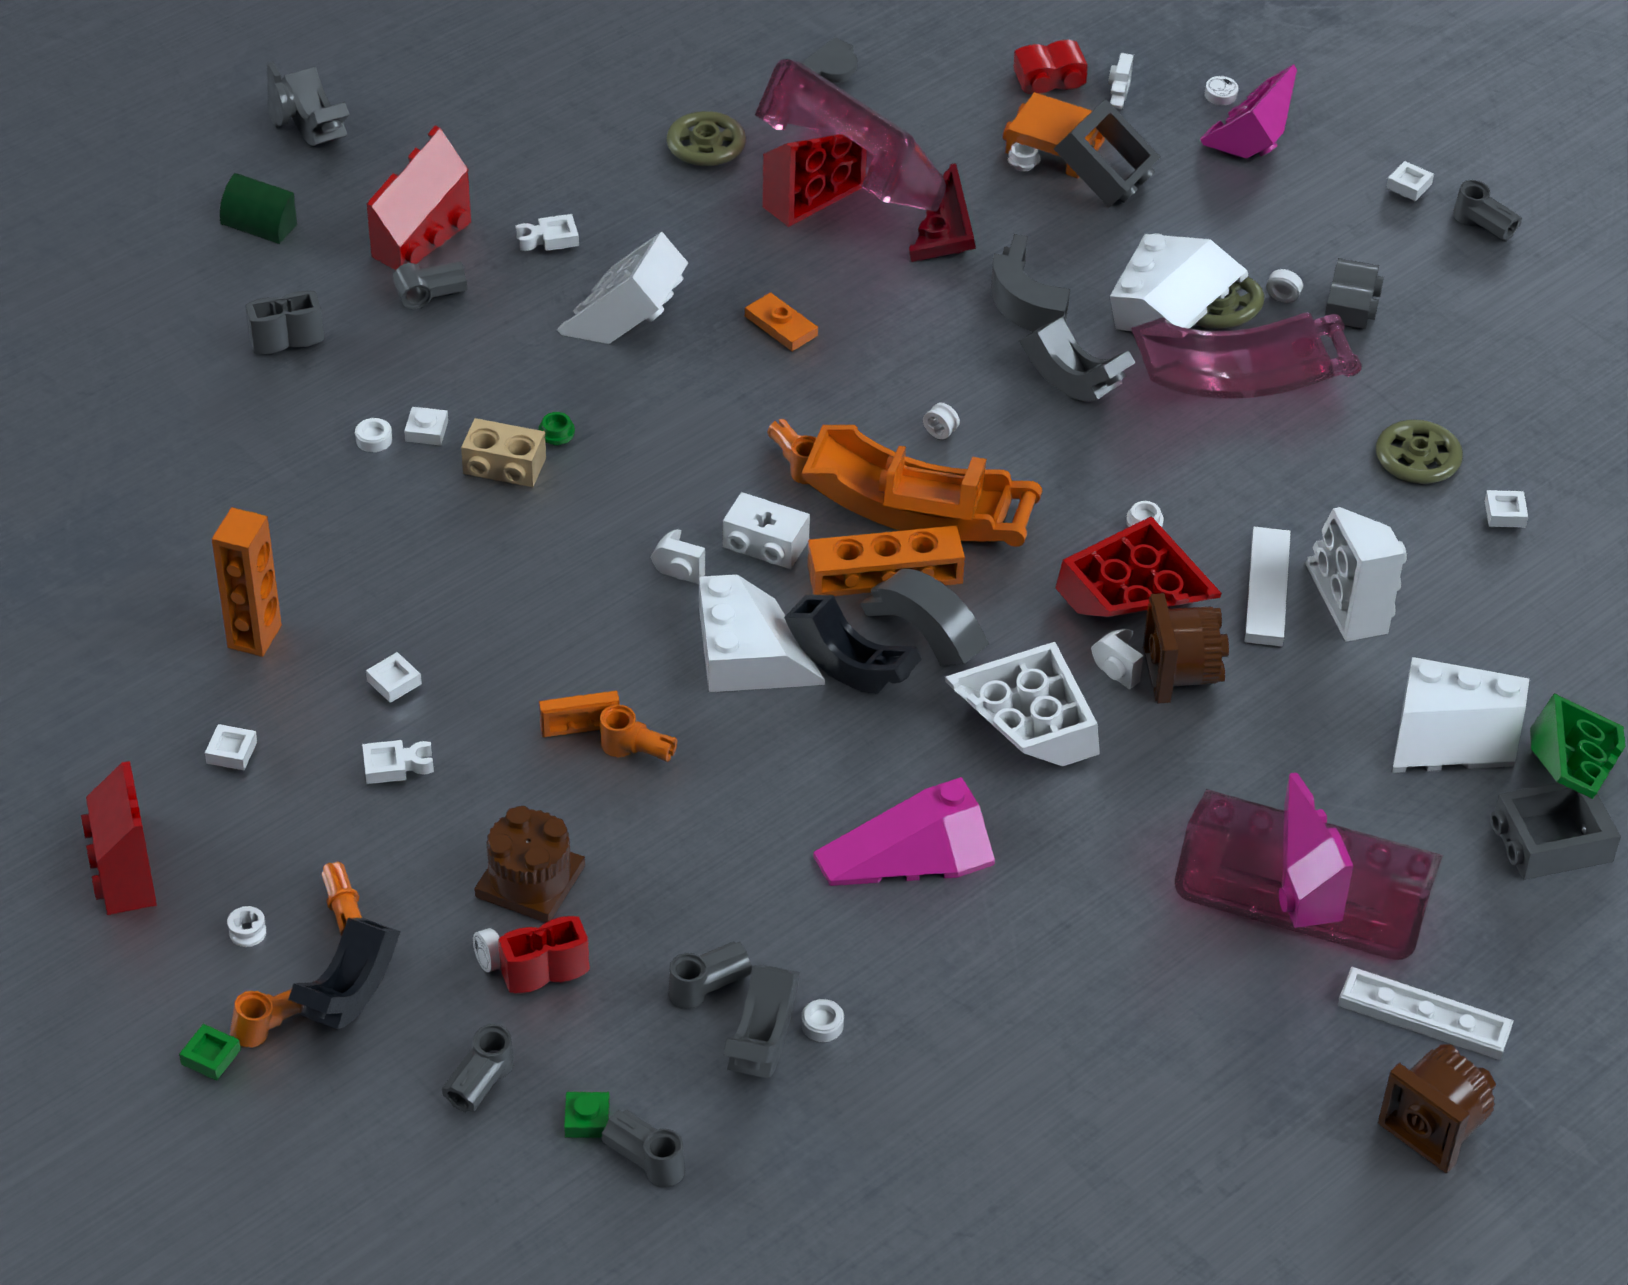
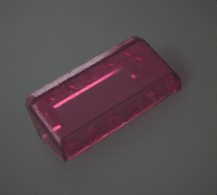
M783 59L777 63L755 112L757 117L773 128L785 131L787 124L807 127L821 137L837 134L845 135L867 150L866 167L869 170L861 186L883 202L937 212L945 194V180L911 134L802 63L790 59Z
M1206 789L1187 824L1175 876V888L1178 894L1189 902L1388 959L1402 960L1409 957L1416 948L1443 855L1331 823H1325L1327 829L1336 828L1340 833L1353 863L1343 921L1294 928L1289 913L1282 911L1279 902V889L1282 887L1284 810Z

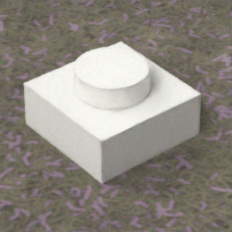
M1404 161L1388 177L1386 188L1416 201L1432 185L1434 174Z
M412 407L404 430L405 442L441 446L448 424V410Z
M1487 490L1485 506L1489 527L1526 528L1528 512L1524 491Z
M398 652L366 670L367 682L390 703L422 684L421 673Z
M218 724L205 751L206 764L245 770L257 743L256 731Z

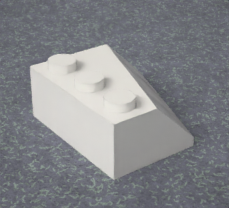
M1145 234L1110 295L1116 330L1182 336L1207 314L1208 305L1216 298L1223 299L1229 294V287L1235 281L1241 283L1246 279L1248 271L1210 239Z
M1055 642L945 677V682L1022 753L1060 766H1066L1100 755L1098 724Z

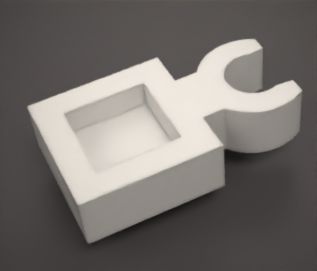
M1121 53L1118 65H1112L1110 69L1109 84L1112 85L1110 104L1117 109H1123L1124 101L1127 97L1132 75L1134 57L1132 54Z
M572 214L539 218L538 225L536 226L528 223L516 225V238L519 239L521 251L532 250L537 245H544L545 251L579 246V235Z
M402 740L362 744L366 784L406 780V771H413L417 774H430L434 772L433 758H422L432 756L431 742H417L410 748H403Z

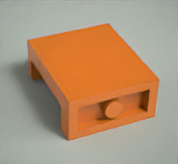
M1034 92L1027 103L1020 105L1015 119L1012 122L1009 121L1005 126L1003 132V140L1006 141L1005 154H1008L1011 151L1012 145L1017 142L1060 156L1054 148L1092 110ZM1094 128L1085 139L1098 151L1104 143L1105 137ZM1067 164L1066 175L1078 179L1080 176Z
M898 446L894 457L888 456L886 469L882 470L879 481V492L885 493L883 506L972 521L983 491L987 459L972 457L965 476L906 466L905 446Z

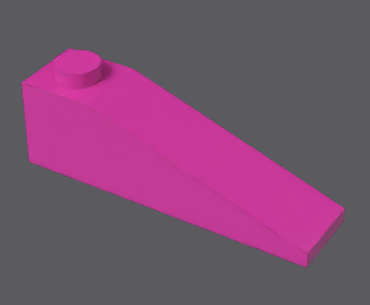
M962 777L922 790L813 852V857L830 886L879 883L883 877L906 876V881L920 880V875L942 873L944 874V879L958 878L995 865V858L980 806Z

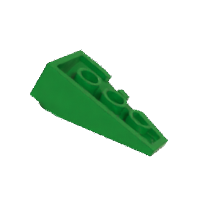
M1555 693L1530 727L1531 749L1556 782L1591 799L1598 793L1609 772L1626 747L1624 727Z

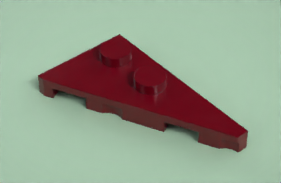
M956 163L950 164L948 170L944 172L941 178L942 187L938 195L934 194L927 208L926 218L919 225V237L915 245L911 244L909 247L911 262L976 249Z

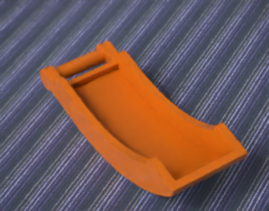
M822 425L801 474L808 484L837 504L864 518L899 531L957 525L961 541H1005L1013 547H1019L1024 544L1027 536L1026 525L1034 504L1039 502L1043 492L1042 487L1034 481H1012L1010 473L1006 470L985 469L983 491L972 521L883 506L885 493L879 492V481L882 470L886 469L888 456L894 457L896 452L862 434L856 425ZM905 456V465L908 467L965 476L967 469L939 466ZM1012 499H1020L1012 523H1004Z

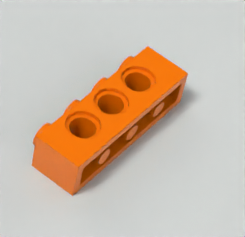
M231 507L212 537L227 648L263 657L282 626L268 516Z
M957 525L808 540L807 567L814 595L842 596L871 593V589L874 586L888 580L901 569H913L923 572L944 585L963 584L965 555Z

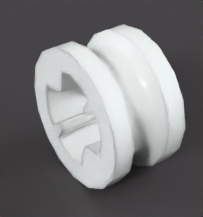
M939 402L924 415L923 424L933 437L943 440L948 438L958 428L960 420L958 414L951 406Z
M251 906L240 907L231 912L227 918L229 937L236 945L252 947L264 939L266 935L265 917L258 908ZM251 923L252 928L243 929L242 924Z

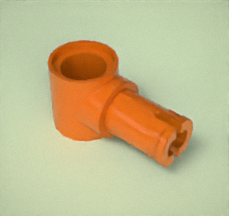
M779 419V424L774 421L767 430L768 436L783 450V456L790 463L792 479L800 484H808L803 479L801 473L817 437L798 435L785 419Z
M611 705L601 713V747L606 754L613 757H624L639 751L666 762L671 760V756L674 755L677 747V738L647 729L646 724L636 721L634 711L625 705Z
M291 989L275 996L266 995L259 991L243 992L238 995L234 1003L230 1035L239 1039L240 1045L243 1047L252 1048L260 1046L266 1041L270 1029L280 1026L286 1018L300 1013L302 1005L288 1000Z

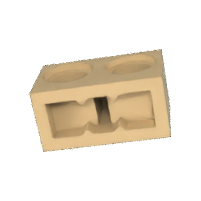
M475 418L461 447L463 474L534 487L546 460L545 431Z

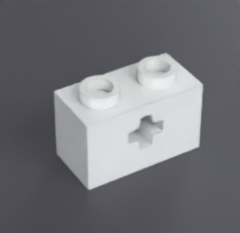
M741 492L723 520V547L771 564L792 569L809 540L810 514Z

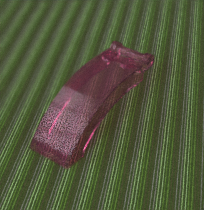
M1306 312L1268 325L1234 331L1188 329L1167 322L1164 317L1131 328L1150 380L1165 388L1195 396L1222 399L1263 397L1303 388L1342 374L1348 377L1354 376L1362 369L1358 356L1352 353L1343 332L1344 323L1337 314H1331L1314 320L1312 315ZM1327 335L1331 338L1339 357L1330 359L1320 336Z

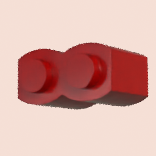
M1059 40L1047 46L1032 44L1014 51V71L1024 93H1046L1054 88L1068 90L1078 88L1087 83L1088 64L1077 41Z
M578 916L558 917L544 923L539 928L524 927L515 929L498 939L500 971L509 993L531 992L543 987L549 981H570L581 977L590 970L588 937Z

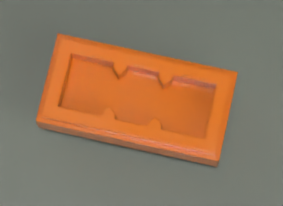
M771 292L745 307V317L790 351L796 350L818 336V326Z
M617 690L539 701L542 737L600 730L602 711L611 705L619 704Z

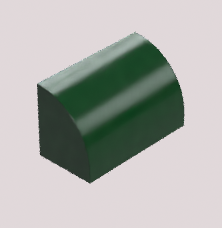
M234 173L228 181L221 199L220 223L280 244L297 225L294 192Z

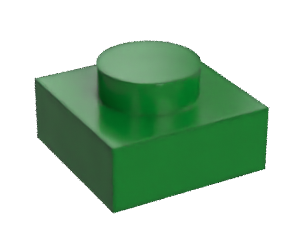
M202 1024L179 1053L180 1063L217 1081L241 1051L240 1041L215 1028Z
M566 1092L565 1138H602V1132L609 1119V1092Z

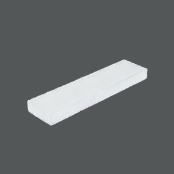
M1253 526L1244 638L1246 643L1283 646L1291 533L1289 530Z
M1352 966L1338 1001L1339 1007L1497 1060H1501L1514 1021Z

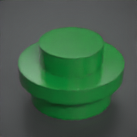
M552 412L545 415L538 428L540 431H545V442L552 445L565 444L572 440L575 435L574 423L567 414L562 412Z

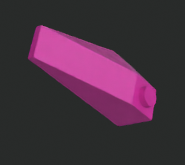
M1294 64L1265 80L1246 97L1247 100L1228 112L1229 117L1226 118L1225 124L1220 120L1210 127L1200 138L1201 143L1243 158H1249L1256 153H1259L1261 157L1277 147L1275 142L1284 133L1297 72Z
M1298 773L1289 774L1285 796L1282 887L1279 889L1281 909L1283 912L1289 913L1294 928L1343 921L1353 870V863L1340 833L1336 828L1327 829L1325 825L1327 823L1326 813L1323 809L1315 810L1314 797Z

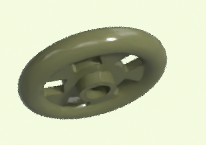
M700 111L677 119L668 129L666 140L668 148L678 159L697 166H716L733 160L742 152L746 143V134L743 127L732 117L718 112ZM695 126V127L693 128V131H690V130L688 129V128H690V127ZM719 127H722L725 130L723 132H720ZM690 140L691 145L683 146L680 141ZM723 140L732 142L728 147L721 146Z
M1247 277L1241 283L1235 281L1229 287V294L1223 299L1216 298L1207 306V314L1196 325L1210 329H1226L1250 321L1260 312L1264 304V292L1261 286L1250 277ZM1243 289L1247 294L1239 296L1237 291ZM1239 305L1244 306V308H1242L1241 310L1237 312L1234 311L1239 307Z
M1411 419L1396 422L1383 430L1376 442V455L1380 464L1393 476L1410 483L1433 484L1446 480L1457 472L1463 460L1462 447L1455 435L1445 427L1430 421ZM1413 434L1426 435V436H1428V438L1423 437V436L1413 437ZM1395 439L1404 441L1401 448L1393 446L1391 443ZM1436 445H1444L1448 452L1438 453ZM1403 457L1411 465H1403L1397 460ZM1434 461L1439 465V467L1433 469L1426 467Z

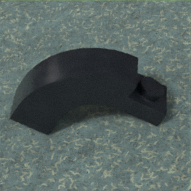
M805 595L784 617L799 646L817 666L834 679L859 691L878 694L888 682L892 684L901 683L910 676L911 671L922 660L916 646L879 645L861 636L844 617L834 595Z
M348 918L337 951L326 971L314 982L293 983L288 1000L302 1005L300 1015L335 1029L347 1026L363 1011L381 983L401 931L366 918Z

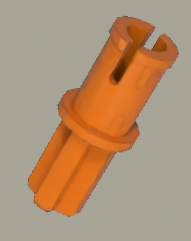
M337 861L325 864L321 875L328 893L327 907L334 912L339 933L342 937L347 919L362 918L357 904L359 894L355 889H352L345 866Z

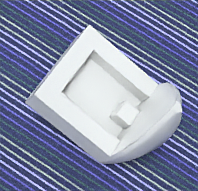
M679 529L669 532L660 540L650 557L654 566L664 575L699 584V577L705 575V548L679 541L681 530Z
M1120 629L1105 635L1091 647L1097 666L1106 672L1111 679L1117 680L1130 690L1140 682L1144 655L1127 644L1133 635V631Z

